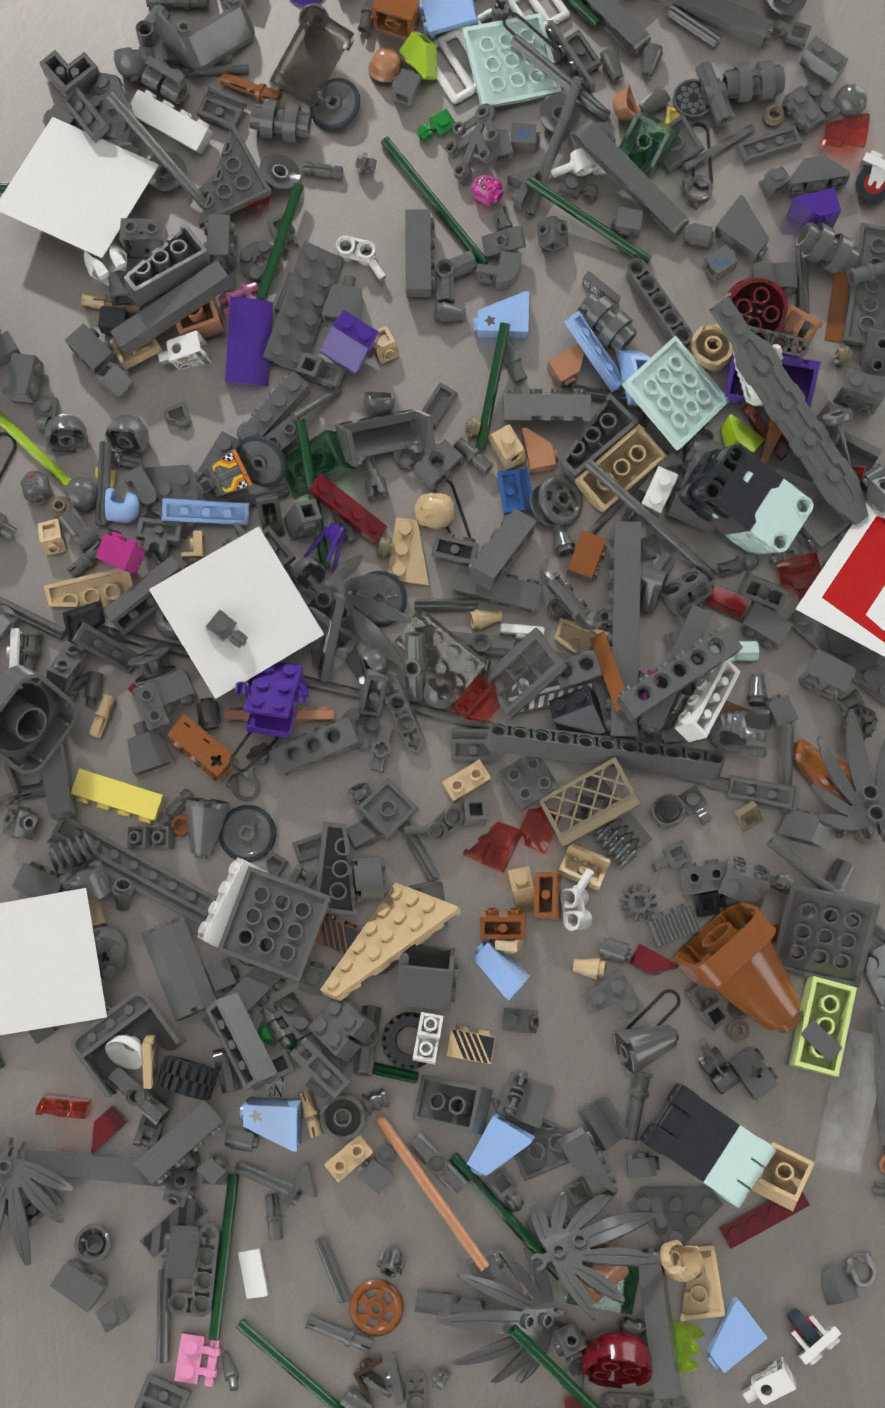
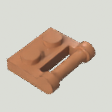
M790 304L783 324L784 327L779 333L797 337L807 320L811 325L803 339L810 344L818 328H821L824 322ZM776 337L774 344H778L782 348L783 341L781 338ZM798 346L797 352L801 351L802 347Z

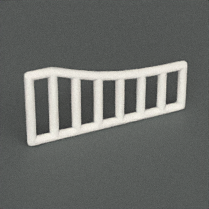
M508 0L511 12L524 16L516 4L521 0ZM528 0L537 14L541 13L545 30L548 29V20L551 18H549L538 0ZM552 0L560 12L552 17L556 25L570 16V12L562 0ZM491 8L477 15L479 25L491 18ZM470 25L453 29L432 41L437 48L440 47L467 88L456 94L437 65V80L453 104H458L477 92L475 82H472L447 42L457 37L466 50L461 31L462 28L469 27Z

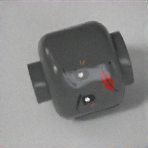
M30 471L21 480L23 495L27 501L41 504L50 497L49 479L40 471Z

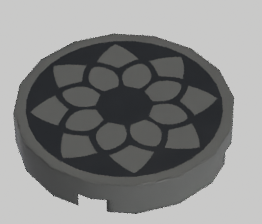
M685 80L674 90L672 98L673 108L680 115L683 114L688 120L701 119L710 112V106L704 103L702 86L699 80Z

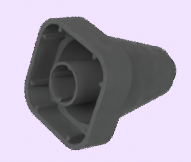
M16 665L4 673H0V760L21 774H34L44 767L74 726L77 719V706L69 696L43 675L27 666Z

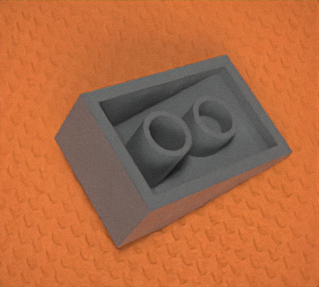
M422 1075L412 1120L483 1135L493 1090Z

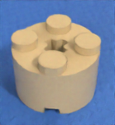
M719 324L700 327L695 332L689 347V352L706 372L711 374L722 370L728 364L734 351L732 344Z

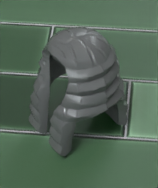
M736 710L734 713L728 711L726 714L721 713L710 730L712 743L720 749L727 751L732 750L747 756L765 758L767 756L766 747L746 745V741L766 742V729H770L772 724L771 711L758 710L755 712L753 710H742L739 712Z

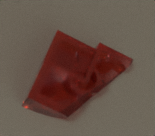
M865 113L826 123L822 144L842 148L843 145L864 148L867 140L870 114Z
M498 821L487 834H483L478 838L479 842L470 850L465 849L463 855L484 866L504 873L522 833L518 828Z
M47 1092L39 1101L35 1115L50 1114L57 1117L86 1119L89 1117L92 1099Z

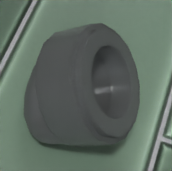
M367 783L357 784L348 791L351 800L359 805L364 801L361 799L367 798L371 793Z

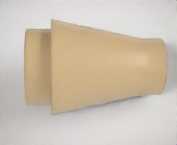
M474 609L473 612H469L471 628L480 630L502 622L501 610Z
M601 958L574 959L573 972L595 980L599 978L604 979L606 961H601Z

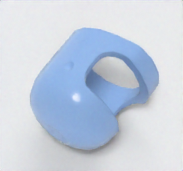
M107 488L105 493L106 520L121 523L134 522L140 511L138 497L128 492L125 500L119 499L116 496L115 489Z

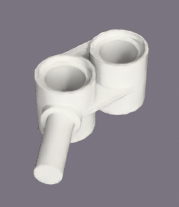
M582 148L576 149L570 154L571 160L569 163L551 170L554 178L572 170L577 176H584L591 172L595 176L606 173Z
M342 236L337 240V255L344 258V262L351 260L359 261L363 266H370L379 281L386 278L385 273L376 261L375 245L371 241L349 236ZM345 246L351 248L349 251L341 250ZM364 251L371 252L368 256H364L361 253Z
M588 868L577 885H574L573 888L564 889L560 895L563 923L570 931L588 929L592 924V916L589 911L585 910V906L589 901V895L585 888L594 874Z

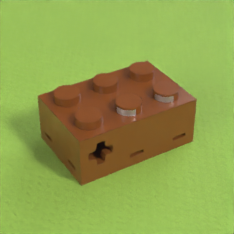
M185 714L167 733L171 738L169 743L180 753L186 751L188 753L186 757L197 767L203 765V771L214 781L219 779L223 782L232 772L233 768L229 763L232 753ZM236 757L233 758V763L235 766H237L239 763ZM217 762L222 763L221 766H218V765H215V764H216Z

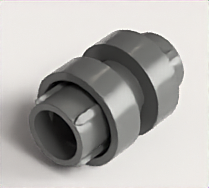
M771 60L757 62L754 69H751L749 63H738L734 65L733 69L724 71L722 81H724L727 87L728 99L734 98L737 103L751 101L754 94H756L758 100L773 99L775 94H781L784 91L785 72L783 66L780 64L773 65Z
M265 99L263 105L253 103L250 113V129L260 130V137L274 139L276 133L282 134L283 141L295 143L298 137H309L312 114L311 112L302 111L301 104L288 102L286 108H280L278 100Z
M813 222L807 223L801 229L796 239V246L801 250L802 257L813 263L820 261V266L833 274L838 271L840 273H847L849 268H853L859 256L858 248L853 246L854 242L851 238L842 233L835 235L834 229L822 222L817 225Z
M597 293L590 294L580 304L577 311H580L593 332L597 330L600 333L598 340L607 349L613 347L616 351L625 349L637 334L636 329L631 325L633 319L624 311L616 314L614 312L616 304L607 296L601 298Z

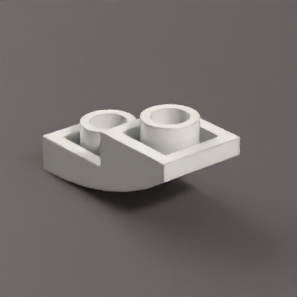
M421 1012L412 1060L435 1064L444 1016Z

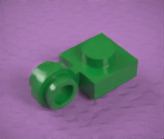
M446 108L429 118L431 125L427 123L422 124L417 129V135L421 140L428 141L436 132L438 137L441 138L453 131V125L456 122Z
M262 1020L257 1033L263 1043L275 1048L277 1044L274 1038L275 1034L270 1026H267ZM293 1036L288 1037L291 1045L286 1049L292 1051L294 1047L297 1048L298 1043H296Z

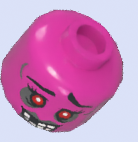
M484 174L478 176L473 182V196L483 204L492 206L496 202H500L503 197L502 183L496 178Z

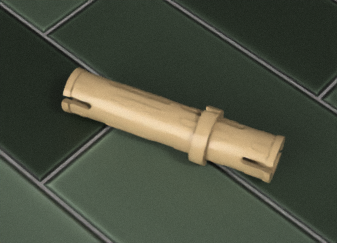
M83 293L81 299L83 307L100 309L101 306L126 308L128 314L132 315L137 314L139 309L137 304L112 306L111 298L104 294L97 296Z

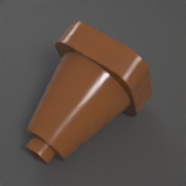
M741 901L730 904L721 910L720 914L714 916L676 953V963L693 982L715 990L766 1030L778 1029L780 1033H786L793 1029L801 1020V1015L798 1012L801 1000L771 942L776 928L757 906Z

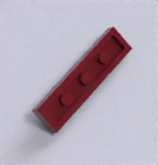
M321 473L307 490L310 495L374 545L388 528L386 524Z
M803 1191L793 1211L771 1200H767L718 1228L727 1245L732 1249L810 1206Z

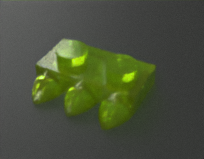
M672 1319L678 1370L685 1373L686 1371L695 1370L698 1368V1364L689 1355L698 1354L702 1350L692 1339L701 1338L705 1334L701 1328L694 1324Z

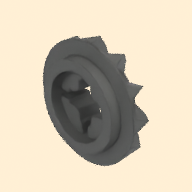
M859 706L853 710L858 724L861 723V719L867 722L863 725V729L860 728L865 741L866 738L872 737V733L875 730H878L876 725L879 720L872 709L866 706ZM847 714V716H846V718H845V721H844V729H845V731H846V725H847V717H848V714Z

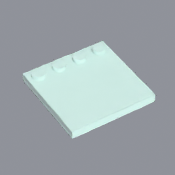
M541 13L522 16L548 39ZM518 17L506 19V25L511 30L520 35L554 63L550 45ZM503 20L462 28L461 32L480 105L488 103L493 107L545 98L562 92L558 83L510 44L514 36L506 30Z
M677 336L668 341L622 384L623 388L676 450L683 447L729 402L728 397H724L723 391Z

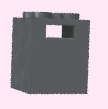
M414 944L401 953L399 957L395 1006L450 1011V1002H455L459 957H455V948L428 945L416 946Z

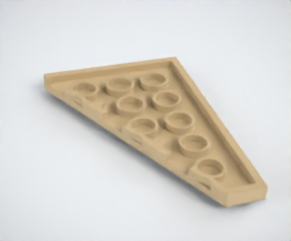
M395 882L320 990L324 995L335 1000H343L353 990L361 987L362 981L372 974L376 976L393 961L398 960L400 954L412 945L418 946L432 936L435 931L445 926L444 922L456 914L460 916L462 910L459 906Z

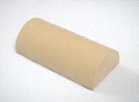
M639 423L602 455L596 463L628 491L667 455ZM585 470L575 479L581 494L593 507L601 512H604L619 499L588 470Z

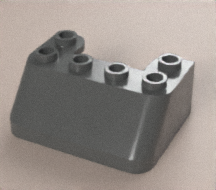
M136 991L131 993L107 1011L106 1018L95 1020L75 1035L71 1041L72 1051L106 1098L118 1093L106 1083L110 1074L119 1067L109 1059L105 1051V1046L112 1037L125 1034L135 1036L141 1041L142 1045L147 1032L156 1031L157 1043L166 1051L174 1050L185 1042L166 1014L145 992Z

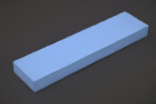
M577 311L565 320L564 323L612 393L623 384L621 373L580 311Z
M163 498L162 521L234 524L237 522L240 525H248L249 503Z

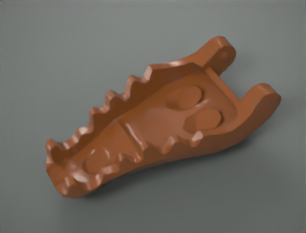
M803 739L796 741L793 747V763L801 769L805 779L811 785L819 786L848 804L832 782L822 761L819 749ZM836 758L852 788H854L848 763Z

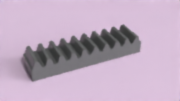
M590 776L587 778L585 787L592 786V790L596 791L600 778ZM602 780L599 792L611 795V788ZM598 794L597 801L603 799L602 807H607L610 798ZM613 799L612 804L618 802L619 800ZM630 811L614 820L621 821L618 827H626L624 834H632L631 841H638L635 847H644L652 840L651 836Z

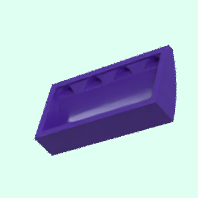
M230 296L225 372L226 384L268 387L270 360L262 356L272 331L273 302Z

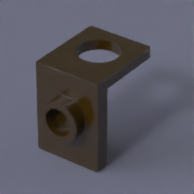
M381 1354L374 1359L368 1357L359 1363L360 1367L354 1370L353 1375L366 1399L370 1398L371 1393L359 1376L382 1363L383 1357Z

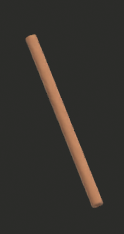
M384 1115L379 1117L375 1123L481 1272L488 1269L491 1265L389 1121Z

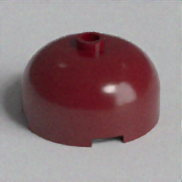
M759 277L746 278L737 282L726 294L725 298L730 297L748 326L774 332H780L784 327L788 301L784 291L775 282ZM756 333L757 336L763 339L762 334Z
M609 1331L596 1335L587 1343V1348L584 1350L582 1358V1375L589 1376V1382L602 1387L623 1389L622 1385L636 1383V1386L639 1387L651 1380L652 1362L650 1351L646 1343L639 1337L627 1332ZM611 1371H614V1381L608 1380L611 1378Z

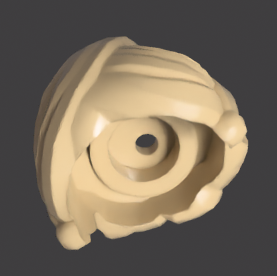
M436 492L422 494L414 506L416 520L420 526L443 530L454 520L453 500L446 494Z
M679 1240L664 1243L659 1253L661 1264L665 1269V1276L669 1280L676 1282H689L695 1279L702 1271L704 1264L703 1257L698 1252L699 1247L697 1245L683 1246Z

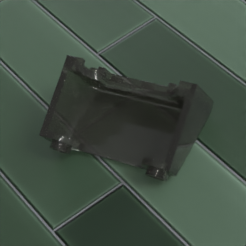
M310 6L268 83L310 108H313L314 105L318 107L324 97L321 94L322 89L345 50L349 51L355 41L352 39L354 33L313 6Z

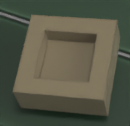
M751 801L735 812L739 824L744 831H747L763 820L758 805L754 801Z

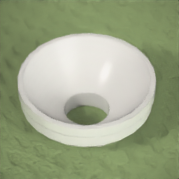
M127 1034L116 1035L107 1042L105 1046L106 1054L116 1065L128 1070H136L143 1064L142 1045L137 1037Z

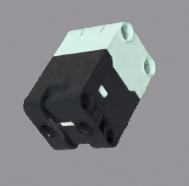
M739 444L724 447L722 450L715 449L706 452L692 470L679 492V499L682 504L686 505L698 517L707 521L727 536L734 544L740 546L746 552L756 555L786 551L813 510V502L809 497ZM690 490H692L691 496L694 500H692L689 496Z
M675 1082L665 1098L667 1105L655 1122H649L638 1140L707 1185L717 1195L740 1208L750 1192L749 1189L753 1188L764 1170L763 1167L767 1166L777 1149L700 1098L697 1093L685 1085Z

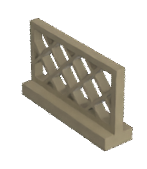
M616 757L538 800L562 847L575 842L642 805L641 800L634 791ZM612 764L618 770L616 780L604 777L606 768ZM602 770L601 776L595 775L596 773ZM590 776L600 778L596 791L584 788L586 779ZM620 776L622 777L624 783L619 781ZM603 779L615 783L611 795L599 792ZM583 781L581 787L576 785ZM617 785L627 786L630 795L623 799L615 797ZM571 787L580 789L577 802L565 798L567 789ZM583 790L595 793L592 806L580 803ZM563 792L562 797L556 796ZM598 794L610 798L607 808L600 809L595 807ZM551 798L560 799L558 812L549 810L545 801ZM613 799L619 800L618 802L612 804ZM564 801L576 804L572 817L561 814ZM579 805L591 808L589 817L585 820L575 818ZM594 810L600 811L593 815ZM552 814H556V815H557L555 820H554ZM560 816L572 819L569 829L563 832L560 831L557 825ZM575 820L580 822L573 826Z

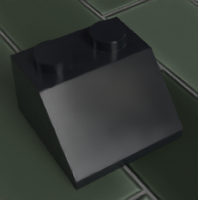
M589 686L549 700L552 718L557 730L600 736L607 734L598 696Z

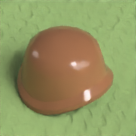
M382 47L374 53L369 62L368 70L370 76L377 81L393 82L395 76L400 74L402 68L404 69V64L399 54L393 48Z
M628 84L614 96V112L622 121L643 119V114L636 103L631 86Z

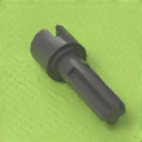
M375 455L366 456L367 459L363 460L367 475L364 484L368 499L370 501H377V492H380L381 496L386 498L389 495L385 477L379 474Z

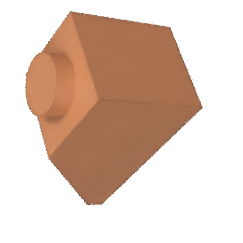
M579 344L548 360L547 368L559 388L565 385L570 387L577 382L585 354Z
M522 428L521 436L530 475L555 470L556 463L559 462L557 450H553L550 442L528 428Z

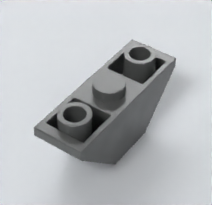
M826 155L804 158L791 176V181L788 182L785 193L799 194L805 190L819 191L825 187L840 188L846 185L850 177V171Z

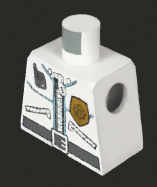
M197 331L168 340L166 342L168 350L158 353L161 365L172 363L179 370L212 363L209 345Z
M781 1357L751 1376L752 1385L742 1390V1394L748 1404L760 1398L762 1404L766 1405L796 1390L795 1377L785 1359Z

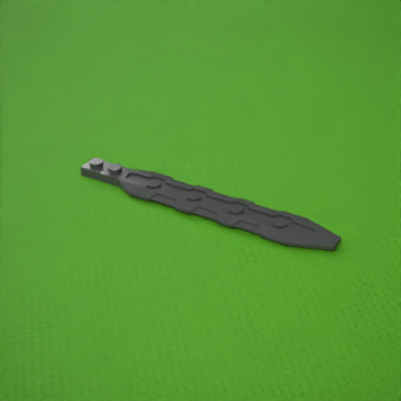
M728 296L709 309V311L733 346L737 369L747 384L752 386L765 406L764 410L770 419L775 421L789 442L788 446L796 458L800 459L812 477V482L823 499L854 525L859 524L869 514L857 475L846 458L841 456L831 441L823 423L818 421L806 403L805 396L798 385L793 383L781 365L782 361L771 344L751 331Z

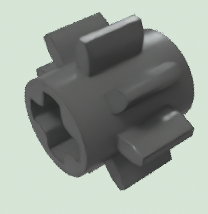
M388 1248L385 1252L380 1251L376 1267L380 1268V1273L383 1276L393 1278L397 1273L402 1274L406 1259L402 1258V1253L399 1250Z

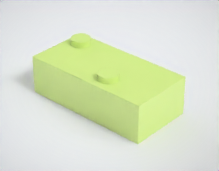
M815 976L806 978L799 1011L801 1020L796 1025L788 1066L829 1077L839 1076L857 990L856 987ZM812 1020L818 1023L842 1046V1049L830 1062L801 1035Z

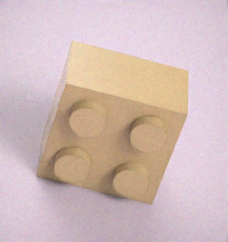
M772 1142L771 1145L777 1150L767 1166L763 1167L764 1170L751 1191L793 1211L815 1162Z

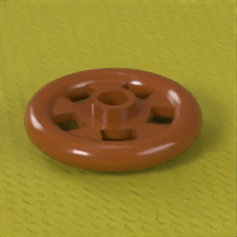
M377 1279L366 1281L357 1287L351 1296L349 1303L350 1318L355 1327L366 1335L375 1337L387 1335L399 1325L403 1317L404 1303L402 1296L397 1288L387 1281ZM375 1289L377 1296L368 1299L366 1292ZM386 1293H388L393 1299V1301L389 1305L387 1304L385 1299L382 1298V1296ZM365 1303L366 1313L359 1314L358 1304ZM374 1304H378L381 1307V1310L377 1313L372 1310ZM388 1310L394 1314L389 1322L383 1319ZM368 1318L378 1320L377 1327L367 1325Z

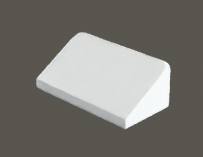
M261 1247L238 1252L246 1298L268 1296L269 1289Z

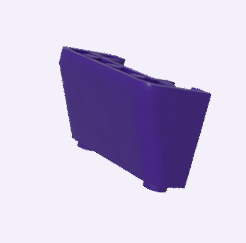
M733 355L724 397H728L731 403L741 404L742 400L745 401V397L743 395L744 391L741 388L740 377L737 376L734 362L735 356ZM783 355L781 360L783 368L791 380L798 384V387L805 396L806 403L811 409L821 362Z

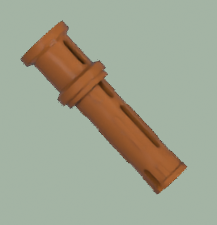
M226 71L222 73L220 78L221 85L251 95L258 102L271 99L278 100L280 105L283 95L280 89L276 91L267 87L264 83L258 85L229 74Z

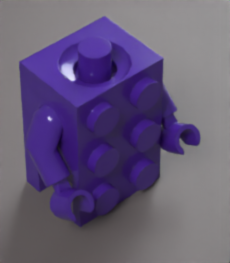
M277 662L250 678L247 682H236L235 695L242 694L248 696L244 707V712L250 713L246 724L247 732L290 738L300 703L305 704V701L309 699L307 685L304 683L303 665Z

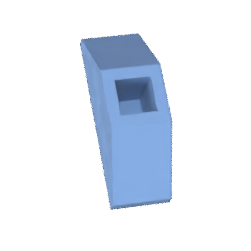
M636 349L616 351L623 383L646 363L650 356ZM625 390L628 406H639Z

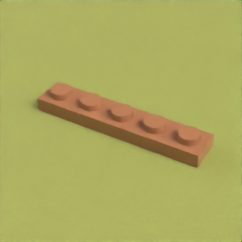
M230 707V710H224V719L227 723H247L250 713L244 712L242 707ZM299 707L294 723L334 722L335 712L330 710V707H318L317 710Z

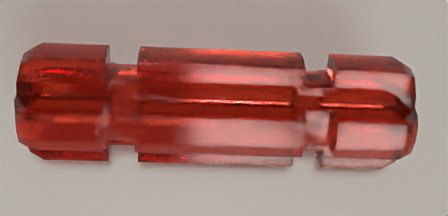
M748 403L742 408L745 416H748V421L754 431L759 433L762 438H765L766 424L760 414L755 412V406Z

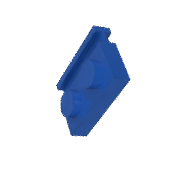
M528 467L520 470L514 469L497 472L503 514H511L514 509L521 512L531 510L530 494L532 489Z

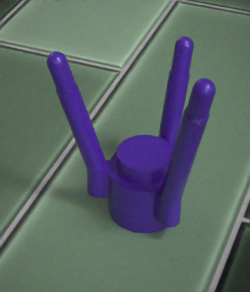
M332 522L329 527L324 526L321 534L303 557H308L325 535H327L326 540L332 542L326 558L327 562L331 560L337 544L332 574L337 569L342 544L346 537L344 534L347 529Z

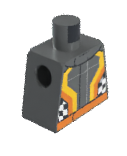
M236 449L227 452L203 470L206 478L197 482L202 494L213 490L216 497L253 486Z

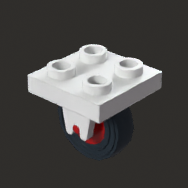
M873 150L871 153L866 152L861 163L868 166L858 174L855 185L860 198L866 202L876 203L885 199V160L882 159V154Z
M796 1308L787 1314L788 1319L794 1326V1331L791 1334L804 1349L797 1355L803 1364H815L822 1357L821 1351L825 1348L830 1350L840 1342L838 1336L841 1333L835 1326H830L825 1330L813 1315L809 1318L804 1317ZM803 1339H805L810 1345L808 1346Z

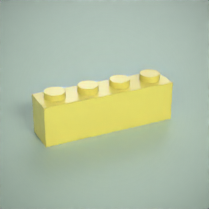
M79 769L71 794L76 796L75 800L88 804L91 801L97 803V808L106 811L113 808L118 810L117 814L128 818L132 814L139 817L138 821L151 824V821L158 822V817L161 814L166 799L161 794L83 769Z

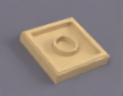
M148 1031L142 1043L143 1089L152 1088L158 1075L156 1031Z

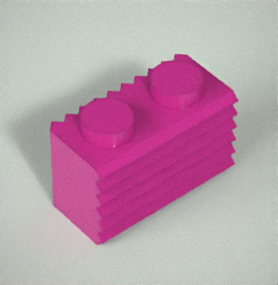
M113 532L112 535L104 533L95 558L123 571L137 574L141 561H143L144 553H146L144 549L138 547L140 543L128 538L125 541V536Z

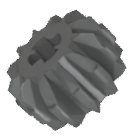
M641 883L638 884L636 891L635 886L632 884L629 886L631 893L627 890L622 892L627 898L619 899V902L626 903V906L620 909L621 911L629 910L626 914L627 918L635 914L634 921L637 922L641 914L642 919L645 921L648 919L646 912L650 915L655 913L650 907H657L658 905L656 902H651V899H654L656 894L648 895L651 890L650 887L642 891L643 884ZM634 897L636 899L639 897L643 899L641 902L643 904L642 908L641 906L637 908L634 906L636 903L633 900Z

